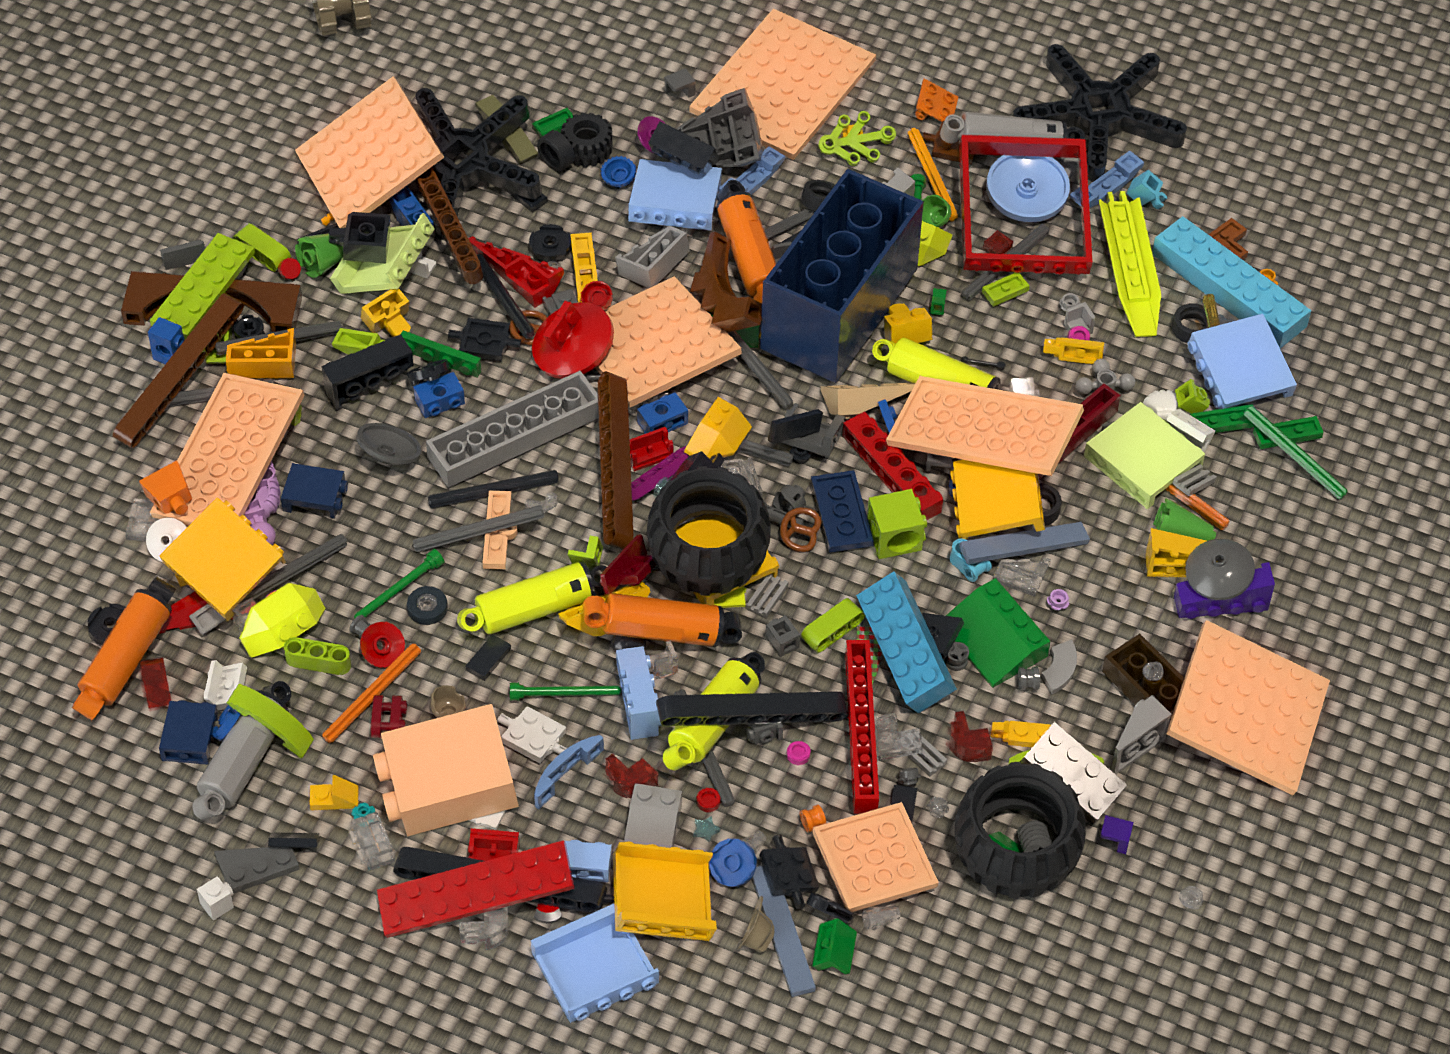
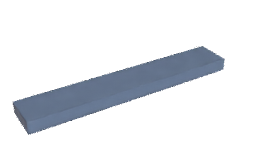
M1082 522L1046 527L1045 530L1037 532L1034 529L962 541L959 548L967 564L1084 545L1089 543L1090 538Z
M758 866L752 880L758 898L763 896L761 906L763 913L773 922L775 933L772 940L791 996L795 997L815 992L816 986L785 895H772L763 866Z

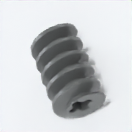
M1037 820L1029 821L1018 828L1017 835L1023 852H1036L1052 844L1047 827L1043 822Z

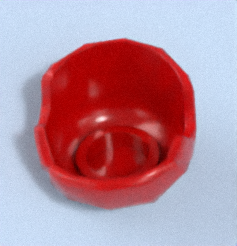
M592 281L582 290L581 301L598 305L603 310H607L613 301L612 289L603 281Z

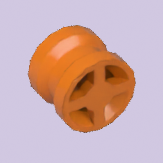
M819 804L814 805L810 810L803 809L799 812L801 823L807 833L812 832L813 827L827 824L824 812Z

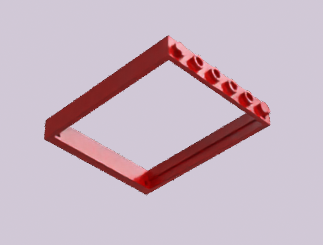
M961 135L959 159L963 270L1008 271L1014 273L1034 272L1037 274H1090L1093 259L1086 140ZM968 154L1078 158L1084 257L972 253Z

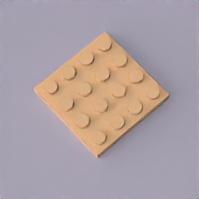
M902 802L813 827L812 833L844 906L849 911L855 912L938 887L939 882Z

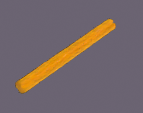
M911 128L908 131L909 139L935 195H939L949 203L952 213L949 220L953 222L958 218V213L919 129Z

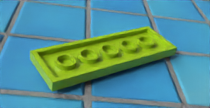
M217 233L150 319L151 326L161 317L182 326L183 336L186 339L255 254V248Z

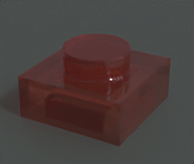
M997 230L984 241L983 247L993 254H1005L1013 247V240Z

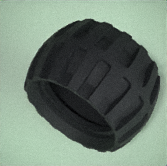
M701 466L695 470H685L679 473L674 480H669L655 498L647 523L649 549L655 564L662 574L671 583H676L680 589L689 593L690 591L700 593L703 596H710L711 593L726 594L737 586L741 587L747 583L752 575L761 567L766 557L771 536L769 513L758 490L753 484L750 485L741 474H734L722 467L707 468V466ZM711 514L733 520L743 530V533L735 541L723 547L702 548L690 545L682 540L675 530L678 525L690 517Z
M1011 762L1009 765L1002 767L999 765L988 770L985 776L978 777L972 783L958 807L954 833L961 862L967 867L970 876L977 883L981 882L988 891L994 894L1008 895V898L1018 899L1025 896L1033 898L1042 895L1046 890L1051 891L1059 886L1074 870L1084 848L1086 823L1082 806L1075 791L1069 784L1066 785L1058 773L1055 771L1050 772L1044 769L1042 765L1035 763L1029 765L1021 764V762ZM1011 808L1029 810L1042 816L1053 827L1057 838L1050 846L1039 851L1019 853L1005 849L994 842L984 829L983 823L999 811Z

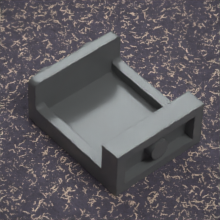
M794 403L791 410L787 409L785 417L797 415L799 404ZM836 415L831 424L821 421L819 432L782 441L781 443L829 457L842 435L845 417Z

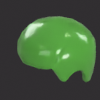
M928 195L922 200L924 201L922 221L938 228L943 227L952 215L949 203L939 195Z

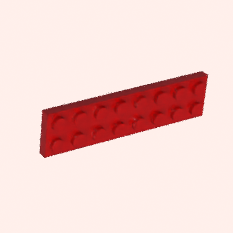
M563 840L377 889L384 935L389 938L575 888L567 846Z

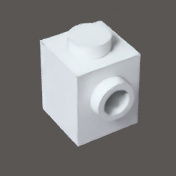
M218 876L197 889L200 904L213 921L234 908L231 897L234 893L227 882L222 883Z

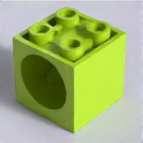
M912 489L869 497L867 518L874 540L873 544L879 559L922 551L923 541H926L924 528H927V520L925 515H921L920 500L914 496Z

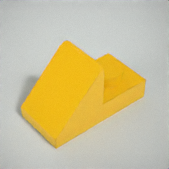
M332 775V784L310 785V810L353 809L358 806V785L339 776Z

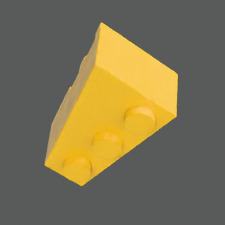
M1151 528L1145 554L1147 577H1186V562L1190 553L1197 546L1206 542V540Z

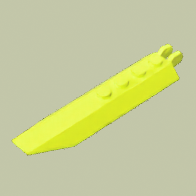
M1120 191L1119 201H1114L1113 193L1107 192V204L1099 200V206L1119 299L1135 337L1156 336L1161 290L1140 197L1129 203L1125 191Z

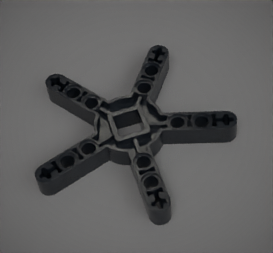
M1053 44L1048 47L1046 67L1072 96V99L1019 106L1013 111L1014 117L1066 122L1067 127H1078L1084 134L1088 135L1087 174L1088 180L1091 182L1105 174L1108 137L1124 131L1172 148H1180L1184 145L1187 126L1181 121L1130 105V100L1158 76L1160 57L1155 53L1144 54L1112 82L1093 81L1062 45ZM1107 107V110H1092V108Z
M422 88L416 92L415 97L419 112L435 137L434 141L444 156L443 159L432 167L457 217L464 188L474 186L480 181L529 199H536L542 194L541 182L537 173L489 154V151L530 118L526 97L522 95L512 97L481 124L471 130L467 128H454L431 89ZM461 152L468 156L458 165L451 161ZM432 216V221L434 222L433 227L435 228L434 231L436 236L439 239H444L434 217Z

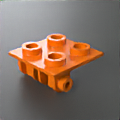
M924 78L915 115L919 120H923L930 115L942 122L947 116L954 115L958 96Z

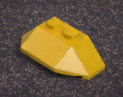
M717 397L701 420L684 452L688 455H693L702 451L709 459L712 455H717V453H720L723 457L732 456L742 444L752 426L736 406Z
M641 582L639 585L625 586L614 590L612 593L648 597L651 591L650 587ZM604 594V595H602V596H600V597H602L604 600H606V598H607V596H608L609 594H607V595ZM583 604L558 613L559 618L567 625L593 637L606 634L603 631V626L591 628L585 624Z

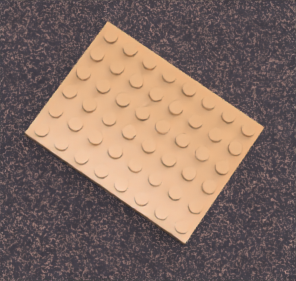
M773 9L689 106V112L699 116L705 112L704 109L709 105L712 107L718 103L725 94L745 88L757 117L762 145L766 148L770 146L794 160L876 61V54Z

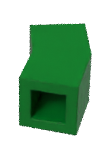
M933 288L930 314L944 315L947 290Z

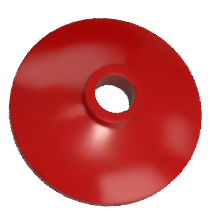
M376 622L369 625L362 633L360 650L368 663L375 667L386 668L404 652L405 640L401 631L395 625L389 622ZM378 641L383 644L382 650L377 648Z

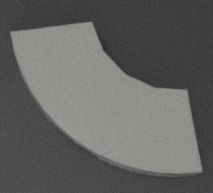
M1072 639L1051 647L1053 663L1041 674V678L1051 694L1063 689L1070 682L1075 672L1077 652Z

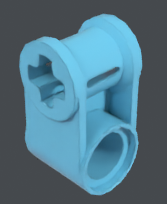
M963 538L957 539L952 544L950 562L969 581L975 582L979 575L991 570V562L983 561L967 564L963 554H961L959 545L962 541L968 540Z

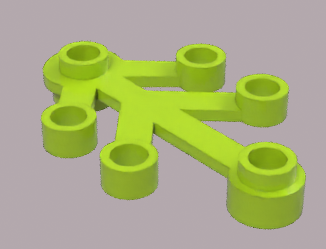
M861 111L858 114L857 122L847 137L838 138L851 121L848 115L843 114L839 117L837 126L831 135L822 136L818 146L822 153L826 155L835 153L846 160L850 166L859 164L860 155L856 152H847L841 148L843 146L851 147L867 157L869 162L875 163L880 157V152L874 148L869 149L861 143L880 140L884 144H890L896 137V131L891 126H884L881 131L858 135L863 126L868 124L870 120V114L867 111ZM860 116H866L867 120H862ZM845 119L847 124L841 123L840 120ZM885 131L891 132L892 135H886ZM826 142H831L833 145L827 146ZM874 153L877 157L872 158L870 154ZM850 157H855L857 161H851Z

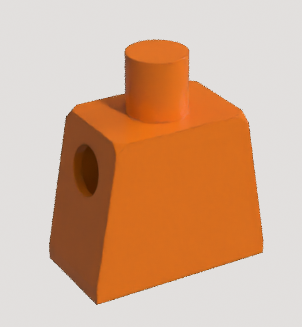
M177 460L139 480L146 497L164 514L174 510L176 514L182 515L188 510L186 503L192 500V496Z

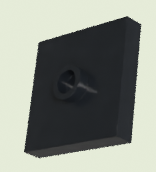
M922 613L942 658H946L964 625L963 619Z

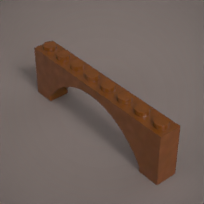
M131 271L121 308L123 323L145 326L146 321L153 317L184 275ZM234 280L226 290V294L244 303V306L261 316L270 326L272 332L296 328L302 302L300 285Z

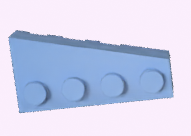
M643 646L616 650V665L630 738L634 740L659 736V727L662 725L656 707L658 696L657 693H654L653 689L655 688L654 676L649 672L651 668L650 656L645 655Z

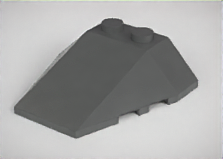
M745 88L725 94L718 103L712 107L709 105L704 109L705 112L696 118L692 117L677 128V130L715 147L719 159L713 167L744 166L761 160L764 151L757 117Z

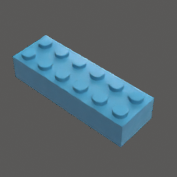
M893 571L856 595L906 705L920 713L957 690L906 580Z

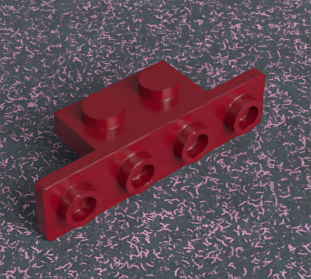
M642 534L636 535L600 574V582L606 595L612 593L618 585H639L656 566L652 555H647Z

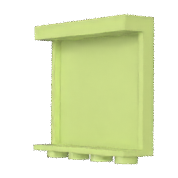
M424 213L421 214L415 225L390 227L386 263L349 261L342 258L330 280L341 294L398 289L435 228Z
M1140 402L1089 440L1085 446L1084 457L1145 508L1149 509L1154 505L1155 496L1171 485L1175 477L1185 473L1195 465L1201 464L1203 466L1205 453L1186 439L1182 433L1171 427L1166 420L1155 414L1150 407Z

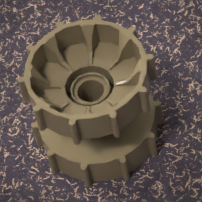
M312 0L316 21L322 36L336 34L337 23L335 16L345 14L351 15L356 29L371 27L369 0Z

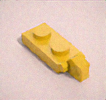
M1063 337L1045 339L1043 353L1054 354V357H1058L1059 360L1093 364L1097 359H1102L1104 342Z
M1011 720L992 722L991 738H1001L1011 746L1032 748L1051 725Z

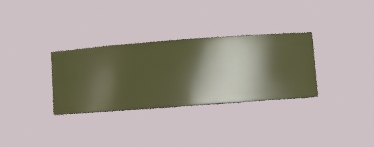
M491 95L476 102L475 106L485 120L498 110L502 104L494 95ZM518 127L501 141L506 150L512 152L519 165L538 155L537 150L521 127Z

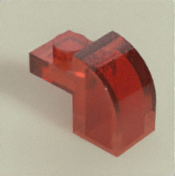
M164 657L140 661L149 709L169 705V701L172 700Z
M955 712L954 722L950 723L949 747L952 753L959 759L967 762L991 760L993 746L988 728L969 730L965 712Z
M613 753L605 759L606 775L610 780L614 781V792L619 796L632 799L635 783L654 787L658 786V772L643 758L629 768Z

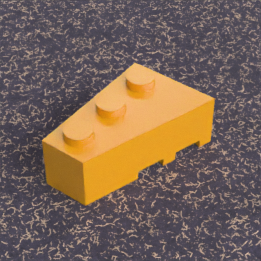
M294 328L288 329L287 333L279 335L274 333L268 334V338L256 341L253 338L227 345V373L246 378H294L296 356Z

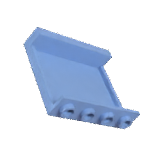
M640 159L629 201L628 221L712 230V217L718 188L721 186L722 168L712 167L706 175L703 173L698 175L683 165L679 166L672 162Z
M1264 314L1192 332L1187 344L1190 354L1194 355L1197 370L1204 377L1205 387L1207 390H1210L1213 396L1212 400L1215 408L1225 409L1282 393L1284 398L1293 395L1297 384Z
M614 904L531 940V952L570 1023L576 1020H584L593 1012L606 1010L613 1003L620 1000H628L635 993L642 990H650L659 983L658 968L653 969L635 935L629 932L615 931Z

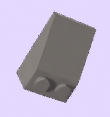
M1150 696L1146 700L1142 699L1134 706L1131 717L1115 749L1111 768L1114 774L1119 773L1166 740L1171 713L1154 696Z
M635 783L624 842L629 841L641 845L654 844L667 848L673 847L682 808V791Z

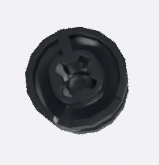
M244 315L234 323L235 339L265 334L263 321L259 317L255 318L253 315Z

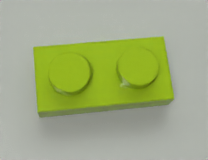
M1014 273L982 287V293L994 307L1028 292L1030 285L1020 273Z

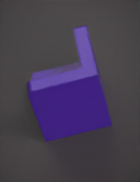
M1105 815L1101 838L1119 842L1117 852L1126 854L1134 822Z

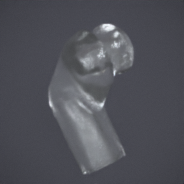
M548 493L545 497L546 499L542 501L528 498L525 503V509L541 505L545 513L557 506L558 496L555 493Z

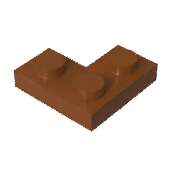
M1230 218L1208 234L1242 260L1247 258L1248 251L1237 243L1238 240L1246 235L1247 229L1233 218Z

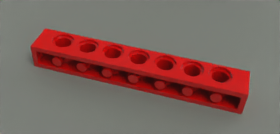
M846 640L845 666L854 814H862L878 809L879 805L870 640Z

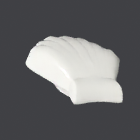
M1171 390L1154 391L1143 402L1144 405L1150 407L1163 420L1167 419L1171 412L1181 409L1178 407L1176 393Z

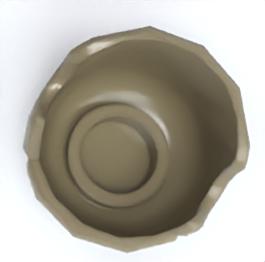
M442 685L435 688L431 694L430 708L437 718L466 711L464 695L460 696L456 692L454 686Z

